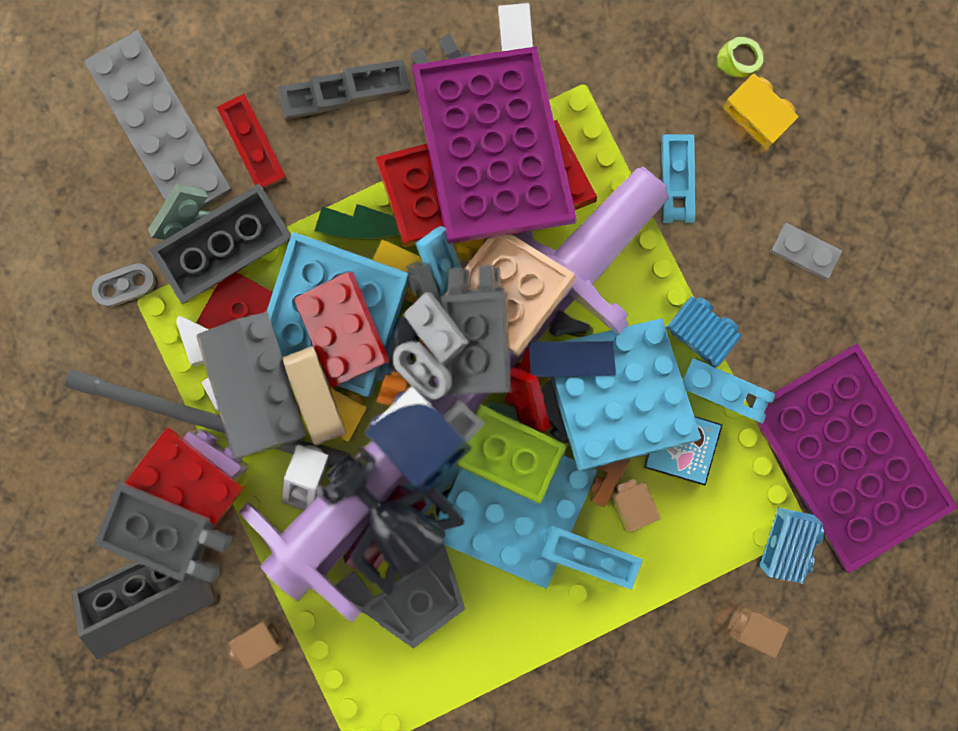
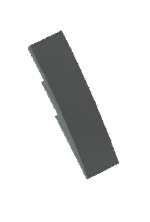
M404 60L345 68L342 73L312 77L309 82L279 86L277 93L284 120L383 99L408 92L411 88Z

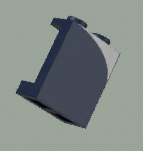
M413 386L409 390L399 393L395 397L393 405L385 413L375 416L370 422L369 428L365 431L366 435L412 484L424 494L472 449L466 440Z

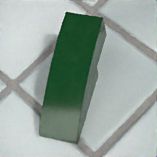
M359 204L356 205L353 216L322 206L314 230L319 234L350 240H381L400 237L393 215Z

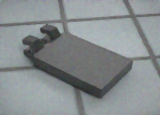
M493 265L479 266L480 289L469 290L471 287L469 270H463V268L448 269L449 292L448 295L441 296V306L469 344L447 365H443L448 370L452 380L451 388L446 395L511 392L507 292H504V288L500 287L501 276L499 267H494Z
M117 483L94 545L182 582L187 581L188 578L192 580L193 577H197L210 583L212 580L216 581L218 579L221 568L200 560L204 548L209 546L221 552L224 549L229 550L233 537L220 531L212 530L214 524L210 523V519L125 483Z

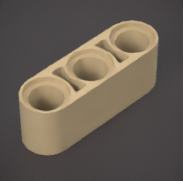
M314 346L283 357L287 374L314 444L318 445L345 435L346 430Z

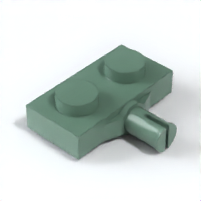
M176 184L148 228L151 238L165 240L211 213V211L200 210L208 198L205 190Z

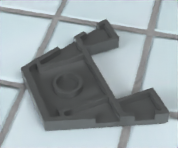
M433 513L428 515L433 520H436ZM441 544L436 553L420 569L396 581L390 595L382 592L375 597L356 571H353L336 584L362 613L371 617L379 625L412 648L416 647L465 610L444 544Z

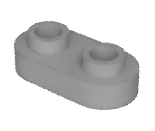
M135 263L98 277L92 285V295L99 304L106 307H115L149 294L155 287L156 277L149 267L144 264ZM143 275L145 277L144 284L137 286L135 284L136 278ZM114 286L115 294L107 297L106 289Z
M412 341L401 344L396 348L393 354L395 368L423 397L437 399L449 392L452 380L448 370L423 345ZM411 353L416 355V363L411 360ZM434 376L439 378V386L434 383Z

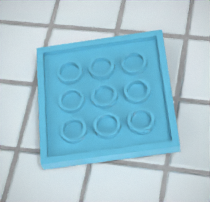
M292 232L267 309L282 359L287 355L313 346L294 298L346 272L354 273L387 352L408 288V276L411 274ZM382 366L339 386L370 397L373 394Z
M662 318L627 326L620 334L610 330L563 341H613L616 375L550 377L579 472L693 443L701 439Z
M563 455L541 504H538L459 467L446 498L453 504V508L465 522L462 526L446 529L442 544L547 589L558 564L541 557L551 528L554 526L572 532L598 471L592 468L579 472L576 461ZM440 511L436 520L448 518L449 516Z

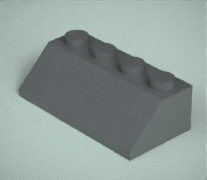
M257 184L150 248L149 251L183 305L290 240L291 235L261 185Z
M268 312L239 318L196 335L233 459L293 444L306 436Z
M132 562L71 592L79 638L97 660L214 603L209 582L197 577H193L192 580L188 578L187 581L182 582L137 562Z

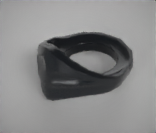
M562 310L556 312L549 324L548 332L554 337L565 334L574 337L593 335V328L589 324L571 318Z

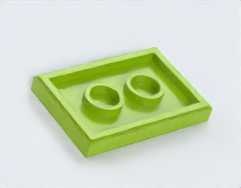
M478 404L474 413L485 423L467 442L472 449L456 466L541 504L567 445Z

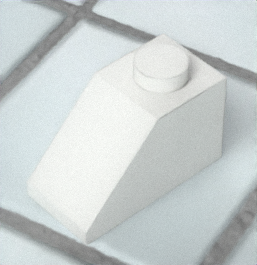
M297 445L284 478L282 503L305 510L317 498L316 490L318 486H321L327 467V454H324L322 450L314 446L303 447Z

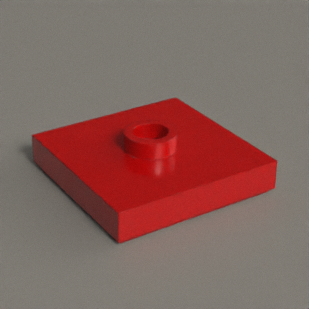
M236 272L217 284L196 323L210 330L239 318L266 313L273 292Z

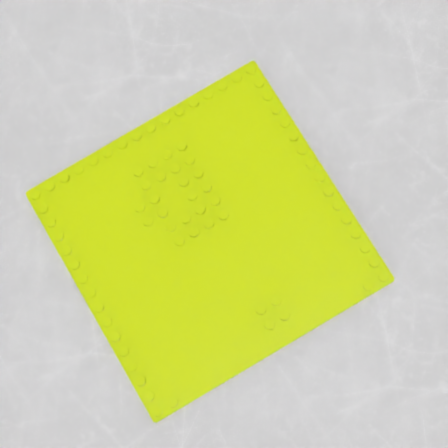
M579 85L549 100L553 119H557L597 195L595 203L575 210L577 217L575 224L531 231L534 234L532 238L535 241L555 251L631 175L586 85ZM382 181L327 207L353 216L356 205L359 204L393 215ZM320 211L286 227L290 235L292 232L299 233L373 260L382 239H341L316 233L314 230ZM654 217L649 220L593 284L607 303L610 305L613 303L618 304L628 314L625 319L628 322V326L662 318L666 328L686 301L693 296ZM401 237L383 239L420 256L416 244L403 247ZM289 241L237 273L273 292ZM170 284L140 297L137 301L138 307L185 405L220 415L219 410L216 411L202 384L208 378L205 364L197 367L190 364L176 322L178 317L181 316L196 323L217 284L183 305ZM403 300L398 318L402 319L405 317L403 314L412 304ZM576 300L564 311L571 318L589 324L593 328V334L611 330ZM548 328L537 342H563L580 337L567 334L554 337L548 332ZM666 330L682 381L693 358L710 365ZM415 355V356L412 358L413 361H414V363H416V361H417V357H416V355ZM726 359L716 367L733 375ZM538 377L540 388L550 380V377ZM290 382V385H291V388H292V391H293V395H294L295 401H296V403H297V398H296V395H295V393H294L292 384H291V382ZM376 382L373 394L370 397L353 392L366 399L363 406L369 408V411L352 442L337 437L318 445L347 452V454L349 453L355 458L359 454V447H366L372 441L365 433L372 419L380 413H385L392 406L377 402L383 382ZM340 386L335 388V391L345 396L348 391H351ZM686 390L694 416L723 424L706 486L643 468L646 455L631 458L617 485L630 479H635L636 483L645 482L661 517L660 520L632 532L624 530L611 498H609L605 507H601L590 501L594 494L588 492L571 533L643 559L632 590L559 563L546 589L445 545L465 610L416 647L412 648L365 613H361L353 622L349 621L329 601L311 588L299 601H296L267 575L340 730L411 731L764 555L763 551L765 550V545L775 520L776 509L779 507L802 513L803 511L756 422ZM507 392L490 393L480 403L487 408L490 401L512 406L504 400ZM745 399L743 405H746V406L749 407V405H748V403H747V401H746V399ZM301 417L306 436L300 440L314 444L306 422ZM195 425L198 432L202 429L217 438L215 443L226 449L229 446L226 434ZM551 426L544 434L555 439L550 433L553 429ZM565 443L567 447L563 455L575 460L572 448ZM277 449L243 457L242 460L249 464V467L236 479L245 489L235 500L233 506L261 565L273 552L261 535L242 517L239 511L249 502L282 533L304 511L282 503L284 478L293 454ZM328 466L326 467L325 474L321 483V486L324 489L331 482L325 476L332 469ZM593 468L598 471L595 479L598 475L604 477L605 472L598 468ZM452 483L445 490L450 489ZM432 504L424 514L428 516L433 513L437 519L436 506ZM343 556L326 574L337 584L353 571H356L375 597L383 592L359 570L346 565ZM385 560L377 568L384 579L388 568ZM396 575L395 582L398 581V580H399L400 578H402V577H399L398 575Z

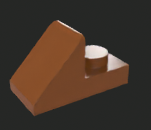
M631 459L596 467L605 472L604 477L598 475L593 482L589 492L594 495L590 501L605 507Z

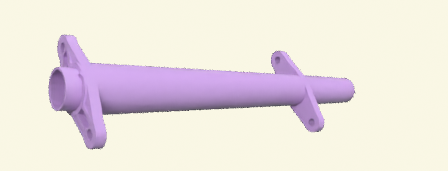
M643 166L637 168L556 251L535 241L532 238L534 234L531 231L520 232L514 235L574 273L577 278L530 342H537L549 328V324L558 310L565 311L574 300L617 334H620L628 326V322L625 320L628 314L618 304L613 303L610 305L607 303L593 284L669 199L667 186ZM527 344L519 356L509 351L510 370L524 356L529 344ZM434 376V383L439 386V378ZM490 393L444 395L437 399H425L443 417L458 399L473 412L478 404ZM371 441L365 448L376 458V463L368 476L366 487L378 500L386 501L398 484L405 487L410 480ZM318 496L282 533L257 508L247 502L239 513L261 535L273 552L262 563V570L296 601H299L311 588L329 601L344 617L353 622L362 613L361 610L326 574L348 551L368 525L370 510L356 496L345 498L333 506H328Z

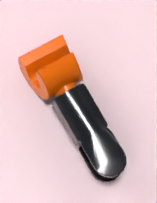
M403 317L398 323L395 337L396 342L393 344L388 371L392 373L385 374L377 399L378 403L393 405V401L399 393L410 389L411 384L397 371L393 363V354L396 348L407 342H416L418 333L406 317Z

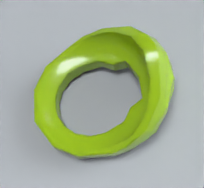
M736 37L728 41L721 48L717 57L718 68L726 74L735 77L750 76L759 71L763 64V52L760 46L752 39L745 37ZM740 45L750 47L756 55L755 64L744 66L736 62L733 57V50Z

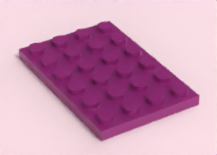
M537 46L412 65V73L440 210L446 230L447 244L576 223L577 217Z
M858 343L775 391L774 394L776 395L773 402L768 403L764 412L766 418L763 424L755 421L809 512L823 523L824 537L846 573L853 572L958 508Z

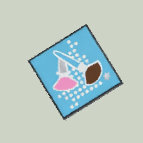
M694 416L701 439L693 443L647 454L643 468L706 486L723 424Z

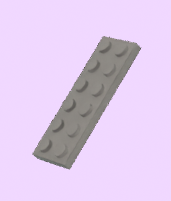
M138 30L84 60L165 201L176 184L204 189L208 198L202 208L233 191Z

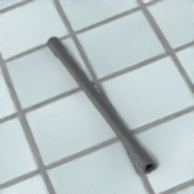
M70 369L66 377L65 387L90 395H99L226 434L220 415L104 381L97 376ZM302 440L275 448L294 455L297 445L317 447L324 454L328 455L327 466L331 468L347 455V452Z

